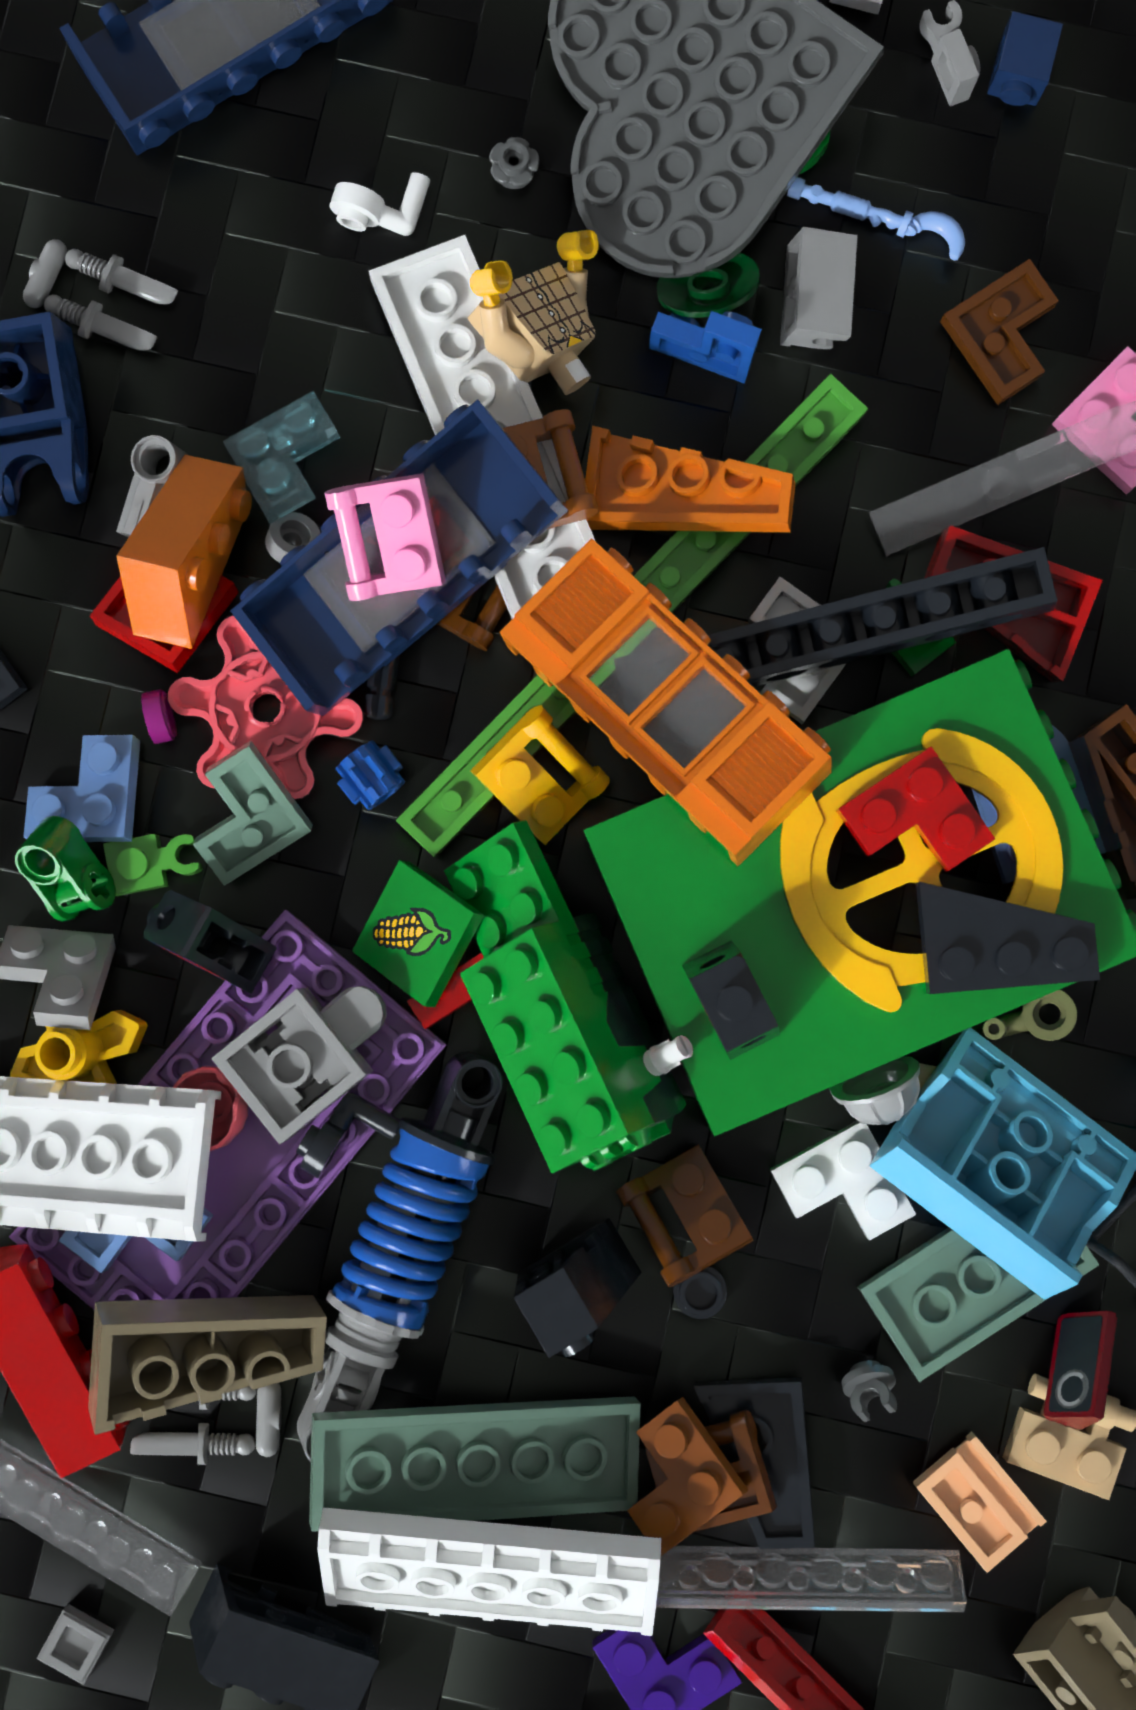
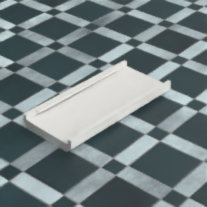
M0 1076V1225L196 1242L206 1241L207 1233H202L201 1230L215 1099L221 1100V1091Z
M323 1508L317 1550L326 1606L342 1604L374 1607V1610L380 1611L395 1609L427 1612L429 1615L434 1616L449 1614L481 1617L487 1621L503 1619L535 1622L541 1626L556 1624L588 1627L594 1631L610 1629L641 1632V1635L648 1636L653 1634L659 1584L661 1538Z

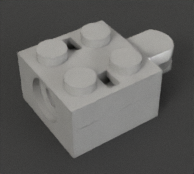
M365 986L345 989L324 1007L308 988H299L211 1059L280 1145L291 1139L374 1071L356 1048L383 1026L387 1016L386 1005L380 994ZM276 1024L278 1028L268 1035L266 1032ZM328 1090L327 1093H325L322 1097L318 1098V1096H320L323 1092Z

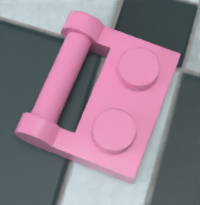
M424 473L330 489L324 493L328 510H334L350 578V581L345 583L350 601H360L383 594L442 586L446 581ZM370 503L385 571L383 574L371 575L355 505Z

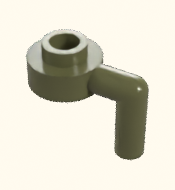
M1057 990L1024 1004L1021 1011L987 1020L984 1023L983 1032L991 1040L1029 1031L1033 1036L1041 1040H1059L1068 1035L1074 1028L1077 1021V1008L1073 999L1066 992ZM1052 1003L1060 1009L1061 1016L1055 1024H1047L1042 1021L1040 1010L1045 1004Z

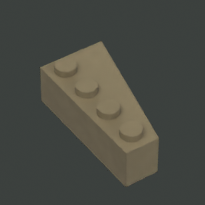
M314 1295L95 1302L88 1402L94 1434L97 1435L115 1430V1424L142 1417L143 1421L164 1416L167 1415L166 1410L192 1402L200 1401L202 1405L222 1399V1394L250 1386L252 1390L323 1370L327 1316Z

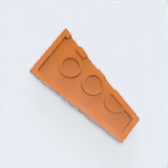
M592 426L585 482L588 493L595 495L599 512L595 516L586 519L591 530L791 531L796 485L793 474L729 458L723 462L703 457L700 451L683 447L680 451L655 445L653 440L634 435L632 439L612 435L609 429Z

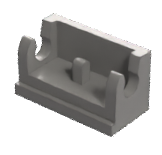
M802 227L787 245L780 345L832 349L833 340L847 341L851 337L857 235Z

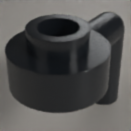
M348 1093L342 1097L333 1114L321 1129L312 1125L305 1134L296 1151L297 1154L304 1157L300 1168L319 1179L337 1152L354 1119L393 1140L400 1128L398 1126L400 1119L357 1094Z

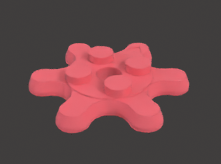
M230 616L221 622L216 634L218 643L225 655V664L222 671L215 678L209 680L182 677L176 680L168 691V702L177 714L202 717L209 722L213 729L212 745L200 757L197 763L196 772L198 778L204 785L214 788L205 776L207 768L251 740L294 799L303 798L310 793L315 781L313 771L306 759V751L310 742L315 737L323 734H333L339 737H349L355 734L363 723V712L355 701L344 698L324 716L306 711L234 616ZM267 694L275 695L281 701L280 712L273 719L274 721L270 723L256 720L253 714L255 701L262 695Z

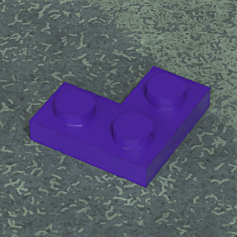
M609 1629L592 1640L593 1650L630 1710H701L742 1683L741 1676L734 1664L704 1634L668 1657H665L653 1635H641V1632Z

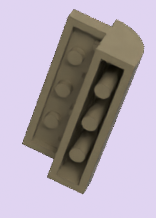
M1090 1587L1079 1589L1067 1595L1032 1625L1013 1653L1057 1710H1136V1618L1133 1612L1117 1596L1099 1599Z

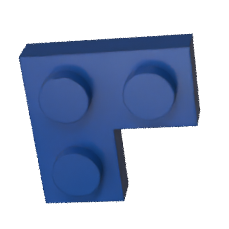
M711 311L705 328L699 327V323L694 318L683 317L673 313L669 316L658 312L651 329L649 349L745 384L762 329L753 326L750 319L735 312H724L722 315Z

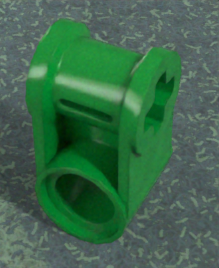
M59 816L46 817L37 825L18 849L15 855V864L19 872L29 881L54 919L61 922L69 921L77 917L80 911L89 908L103 910L113 904L116 892L114 880L110 872L92 852L83 839L80 830L73 822Z

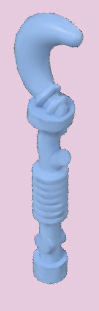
M798 177L788 190L787 197L797 200L803 197L812 204L822 203L830 206L833 212L860 219L861 221L868 218L873 227H877L883 222L886 223L889 229L898 228L896 235L902 238L905 235L914 236L922 230L936 232L947 241L950 249L949 256L954 261L958 260L964 252V232L959 223L945 213L929 211L913 217L914 213L907 210L905 215L902 216L884 208L871 206L869 200L861 199L854 195L851 196L841 191H837L834 194L823 190L819 185L805 184V179Z

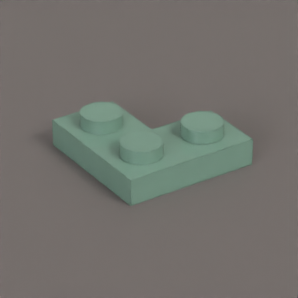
M251 740L207 768L205 776L233 814L197 836L193 845L224 886L311 832L313 824Z

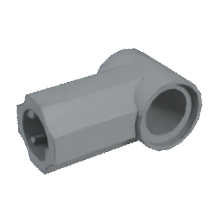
M156 435L144 437L135 445L131 453V465L135 473L116 532L127 537L131 535L183 456L188 455L185 451L169 440ZM169 455L170 462L167 469L157 475L156 466L159 460Z

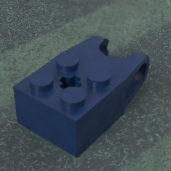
M51 312L0 320V516L16 515L21 496L22 480L30 469L40 464H49L66 502H70L73 505L85 503L89 489L88 429L72 329Z

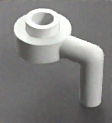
M411 173L399 211L386 206L383 198L374 191L350 182L336 184L329 207L337 215V222L348 229L362 232L366 230V227L379 225L400 235L408 236L415 230L430 179L420 173Z

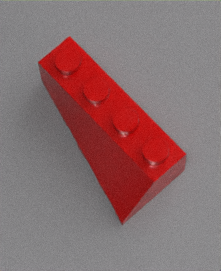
M28 1244L0 1247V1371L61 1479L121 1450L129 1421L115 1424V1430L97 1435L94 1434L88 1410L92 1350L86 1351L78 1336L79 1324L73 1310L66 1303L61 1305L52 1289L54 1279L48 1264L42 1257L35 1258Z

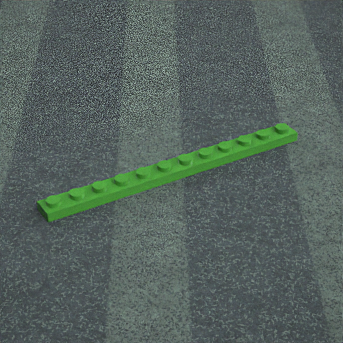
M830 374L759 446L745 463L791 473L794 476L796 487L866 415L868 408ZM677 531L634 577L644 586L652 583L660 589L672 604L669 611L674 613L751 532ZM649 618L589 679L600 689L616 672L614 660L633 655L659 626ZM537 675L396 820L434 858L495 797L470 770L535 706L542 705L553 717L551 724L558 731L577 713L570 700L554 685L549 687ZM535 738L524 748L534 757L544 746Z

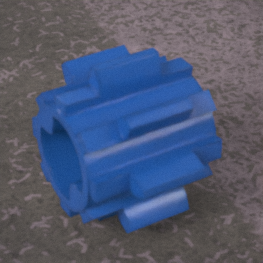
M371 740L354 750L336 767L337 772L342 777L337 784L354 805L361 802L369 811L383 803L404 785L405 780L398 773L404 767L387 745L380 749Z

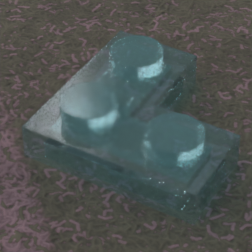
M314 391L223 442L235 464L243 467L245 481L271 524L316 499L296 462L334 442L340 436Z

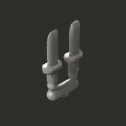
M58 239L49 240L45 244L39 259L37 258L33 261L29 270V280L23 291V300L27 306L37 309L44 305L46 312H51L57 315L58 318L79 326L78 336L87 340L94 332L136 350H149L153 347L157 336L102 313L103 305L92 300L87 308L68 299H62L58 295H49L64 261H66L68 267L76 270L79 269V272L100 280L99 290L108 294L115 286L151 302L169 304L174 301L178 293L177 289L123 267L124 259L113 254L108 262L89 253H83L79 249L73 248L67 252L66 245Z
M279 1383L255 1390H252L249 1386L222 1394V1400H227L228 1398V1401H232V1398L234 1401H237L239 1398L248 1401L257 1394L256 1444L254 1438L246 1433L237 1435V1433H233V1435L231 1433L227 1435L226 1433H222V1435L221 1433H211L210 1435L209 1423H199L198 1433L146 1432L136 1435L131 1440L130 1454L197 1456V1464L207 1465L209 1453L210 1455H214V1453L215 1455H225V1453L226 1455H230V1453L231 1455L236 1453L249 1455L253 1452L256 1445V1450L261 1456L271 1457L277 1453L280 1446V1429L282 1424L281 1386ZM199 1401V1410H210V1402L201 1405Z

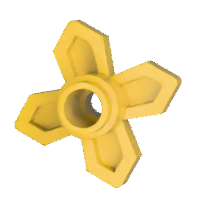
M116 1010L93 1021L91 1030L45 1026L47 1031L42 1034L37 1044L20 1049L10 1072V1077L117 1084L106 1060L137 1052L146 1032L147 1022L123 1010Z

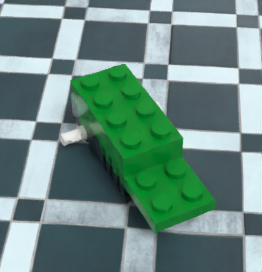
M527 820L510 824L444 870L453 892L484 914L474 934L484 958L461 972L460 975L551 1173H555L580 1161L586 1168L596 1171L671 1133L674 1115L683 1110L686 1102L670 1070L679 1066L681 1060L691 1057L693 1047L689 1039L683 1035L677 1036L672 1041L668 1039L660 1044L657 1043L631 987L626 986L622 979L625 974L619 962H614L610 954L613 952V949L607 937H602L599 931L602 926L596 913L572 917Z

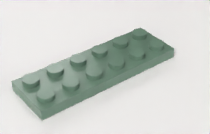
M635 1396L312 1413L309 1515L311 1531H319L323 1508L467 1521L627 1511L638 1502L640 1438L636 1432L640 1429L641 1403Z

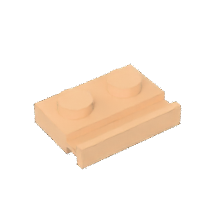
M971 1431L965 1436L967 1438L955 1449L954 1447L951 1448L916 1478L913 1484L988 1573L1028 1538L1027 1534L1038 1525L1041 1527L1047 1521Z

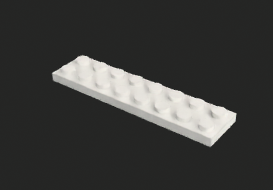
M465 235L369 271L371 283L435 435L444 428L446 418L455 409L465 404L470 406L477 399L492 414L502 428L542 418L528 382L519 380L503 361L486 350L484 338L468 320L470 314L484 298L483 296H477L470 287L472 274L480 269ZM552 439L539 442L537 446L548 486L563 503L568 500ZM586 519L546 529L494 575L512 619L515 617L514 614L591 538L595 541Z

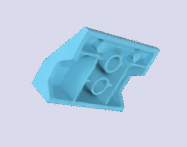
M970 1027L961 1033L922 1086L916 1104L899 1121H896L869 1166L1045 1300L1079 1283L1083 1275L1076 1267V1264L1092 1232L1118 1206L1136 1170V1152Z

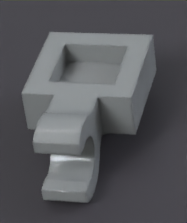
M955 0L948 2L944 12L948 24L941 25L936 23L930 9L923 12L920 20L921 34L929 42L934 55L931 62L949 106L969 100L980 75L978 54L972 45L967 46L961 29H959L962 21V10Z

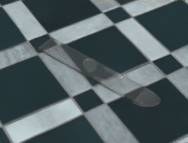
M1136 401L1109 409L869 512L886 556L940 534L942 530L950 525L954 527L1136 450Z

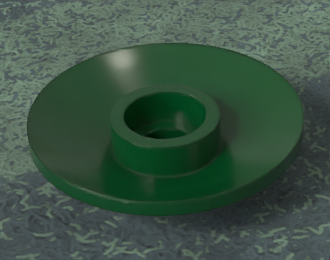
M739 253L717 268L696 273L690 277H660L657 283L658 299L667 311L683 317H709L711 311L723 314L741 306L754 295L760 284L759 268L753 259Z

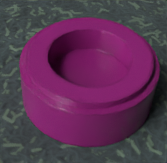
M162 689L142 693L143 715L153 743L159 744L174 740L177 736L176 720L173 709L168 702L167 693Z

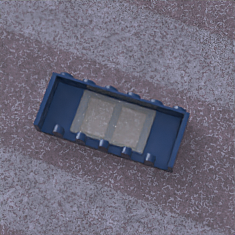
M148 0L147 3L123 16L116 3L109 2L104 4L98 12L105 28L84 41H79L69 23L59 29L87 78L138 156L150 148L161 145L169 136L192 122L204 119L213 111L217 104L232 95L247 93L263 76L277 68L284 69L293 65L306 50L320 42L326 43L336 39L344 30L367 16L377 14L394 0Z
M478 399L470 406L465 404L455 409L446 418L444 428L429 441L422 440L413 445L404 454L402 459L404 463L390 475H382L372 480L379 481L424 473L446 578L442 586L383 594L360 601H350L345 585L346 582L350 581L336 517L333 514L321 526V534L308 545H300L289 551L280 562L282 567L267 580L261 579L248 586L240 596L241 602L230 610L306 711L321 716L327 714L381 667L387 666L503 569L510 559L568 512V509ZM370 503L355 505L371 575L383 574L385 571Z

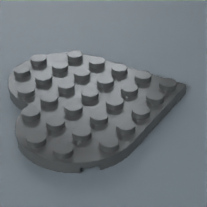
M550 0L548 27L555 65L573 98L588 111L577 133L571 158L572 184L576 207L587 230H593L597 234L599 246L611 258L633 271L648 276L663 278L690 277L693 274L717 268L739 254L760 231L883 55L884 46L817 0Z

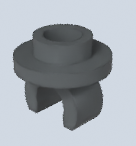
M862 1361L853 1365L850 1368V1372L842 1378L843 1392L846 1396L851 1397V1407L862 1421H870L867 1407L870 1400L874 1397H880L882 1405L889 1413L896 1412L897 1400L891 1392V1389L896 1384L894 1371L890 1367L881 1365L877 1361Z

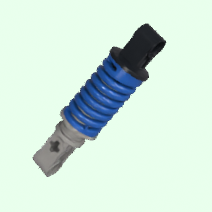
M461 1052L448 1061L424 1120L401 1117L398 1124L400 1127L399 1144L391 1148L390 1156L394 1161L410 1166V1168L392 1162L384 1165L382 1170L384 1177L394 1182V1184L383 1181L377 1183L374 1189L375 1195L386 1203L371 1201L366 1208L368 1216L378 1222L363 1220L358 1227L359 1234L366 1240H354L350 1246L351 1254L359 1260L352 1259L343 1263L341 1268L344 1276L343 1281L336 1283L327 1294V1301L339 1310V1316L336 1318L335 1325L329 1326L326 1331L325 1342L329 1345V1348L324 1354L323 1370L315 1373L311 1391L297 1421V1433L310 1462L312 1413L370 1410L376 1399L384 1370L392 1369L396 1364L398 1354L395 1350H397L401 1338L418 1339L419 1336H422L424 1322L429 1313V1303L427 1300L436 1295L438 1291L437 1280L443 1277L446 1272L444 1261L452 1257L454 1252L452 1242L461 1236L462 1228L459 1222L468 1218L470 1209L467 1203L476 1199L478 1195L477 1181L485 1177L489 1166L493 1165L496 1156L480 1145L479 1142L497 1098L501 1093L503 1080L499 1069L475 1052ZM473 1067H482L484 1073L482 1084L474 1091L464 1092L462 1089L464 1074Z

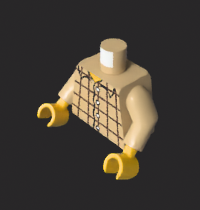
M593 230L566 232L560 236L556 247L560 257L567 261L566 268H563L560 262L512 280L513 276L509 264L505 261L488 262L484 269L476 270L470 278L472 291L477 296H483L484 299L470 314L468 320L484 338L486 350L503 361L519 380L526 383L550 372L565 395L576 391L591 378L578 355L595 338V329L589 319L586 301L588 271L583 269V260L593 258L598 251L599 241L597 234Z

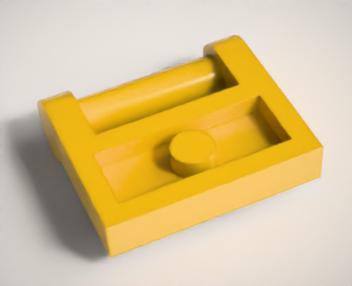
M538 705L530 709L470 771L519 821L527 820L533 835L546 845L590 799L596 798L607 788L610 778L599 766L592 767L551 724L553 717L542 705ZM536 738L577 780L567 791L525 750L524 747L532 739Z

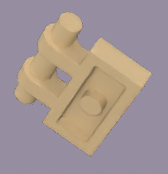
M1034 1374L1029 1382L1028 1394L1044 1400L1041 1412L1039 1414L1021 1406L1019 1407L1002 1456L1007 1463L1109 1500L1126 1448L1118 1442L1107 1439L1114 1426L1133 1432L1136 1428V1411L1121 1406L1118 1398L1107 1395L1104 1418L1086 1427L1085 1430H1078L1050 1421L1044 1417L1043 1413L1048 1378Z

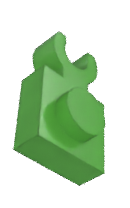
M157 834L132 838V842L104 843L107 868L116 888L115 896L167 887L169 885L166 871L173 870L176 873L188 876L201 872L203 870L201 863L184 865L179 858L181 849L185 846L193 845L196 837L187 834L176 836L168 843L167 847H161L160 836Z

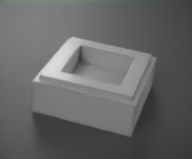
M67 1604L36 1659L84 1685L111 1638L114 1629Z

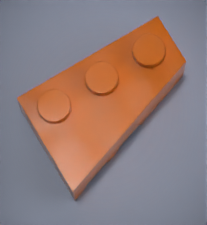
M184 455L117 554L133 635L189 649L193 648L242 523L246 521L251 510L252 496L250 491L246 490L243 467Z

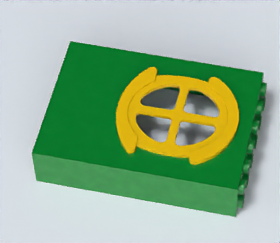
M1009 649L815 731L831 748L828 754L831 756L832 773L739 866L730 859L728 850L708 831L703 833L690 820L688 812L669 794L584 830L586 841L671 1040L683 1035L692 1044V1056L681 1060V1063L714 1137L1076 983L1069 982L926 994L923 954H906L880 948L862 939L848 925L846 912L849 908L910 882L915 884L916 882H923L942 887L939 874L943 868L931 850L923 844L914 826L898 836L905 854L904 860L900 865L844 889L834 888L830 884L827 875V861L835 835L843 824V820L836 810L931 746L958 784L969 787L983 795L993 804L997 811V821L988 827L995 840L976 853L1000 843H1007L1014 849L1017 860L1016 874L1010 894L1005 902L1095 923L1099 972L1136 957V914L1131 909L1125 910L1117 892L1122 887L1119 874L1113 863L1108 858L1103 860L1095 843V839L1099 838L1095 820L1086 808L1080 809L1072 791L1077 786L1074 773L1065 759L1058 760L1050 742L1054 738L1052 724L1043 709L1036 710L1028 693V690L1032 688L1030 675L1020 659H1013ZM731 940L744 957L780 1031L779 1036L732 1060L729 1059L682 965Z

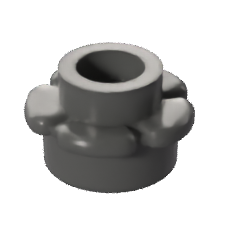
M510 137L506 143H497L489 155V160L492 163L490 171L493 178L509 189H520L528 185L534 176V172L539 168L540 160L537 151L531 149L528 141L520 137ZM512 158H516L519 163L513 166L509 161Z

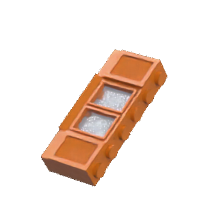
M591 538L514 614L515 617L500 631V634L508 649L515 656L520 653L532 664L536 674L549 687L554 685L570 700L574 710L587 723L592 721L608 736L612 746L625 759L630 757L648 774L651 783L664 796L669 794L688 812L690 820L703 833L708 831L728 850L730 859L739 866L832 773L831 756L828 754L831 748L814 730L807 727L802 731L788 718L791 714L789 709L775 694L767 690L761 695L747 682L750 674L733 656L726 654L721 658L708 646L711 639L696 622L690 618L681 622L669 611L672 604L665 594L652 583H648L646 586L642 585L631 574L634 570L630 563L618 551L610 548L606 552Z

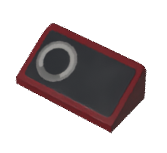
M1111 1311L1067 1313L1059 1316L1057 1319L1043 1412L1046 1419L1082 1430L1104 1418L1117 1324L1116 1313Z

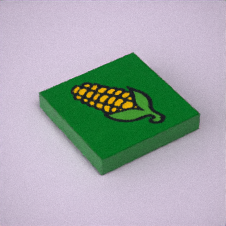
M399 860L352 952L424 1007H436L484 914L411 862Z

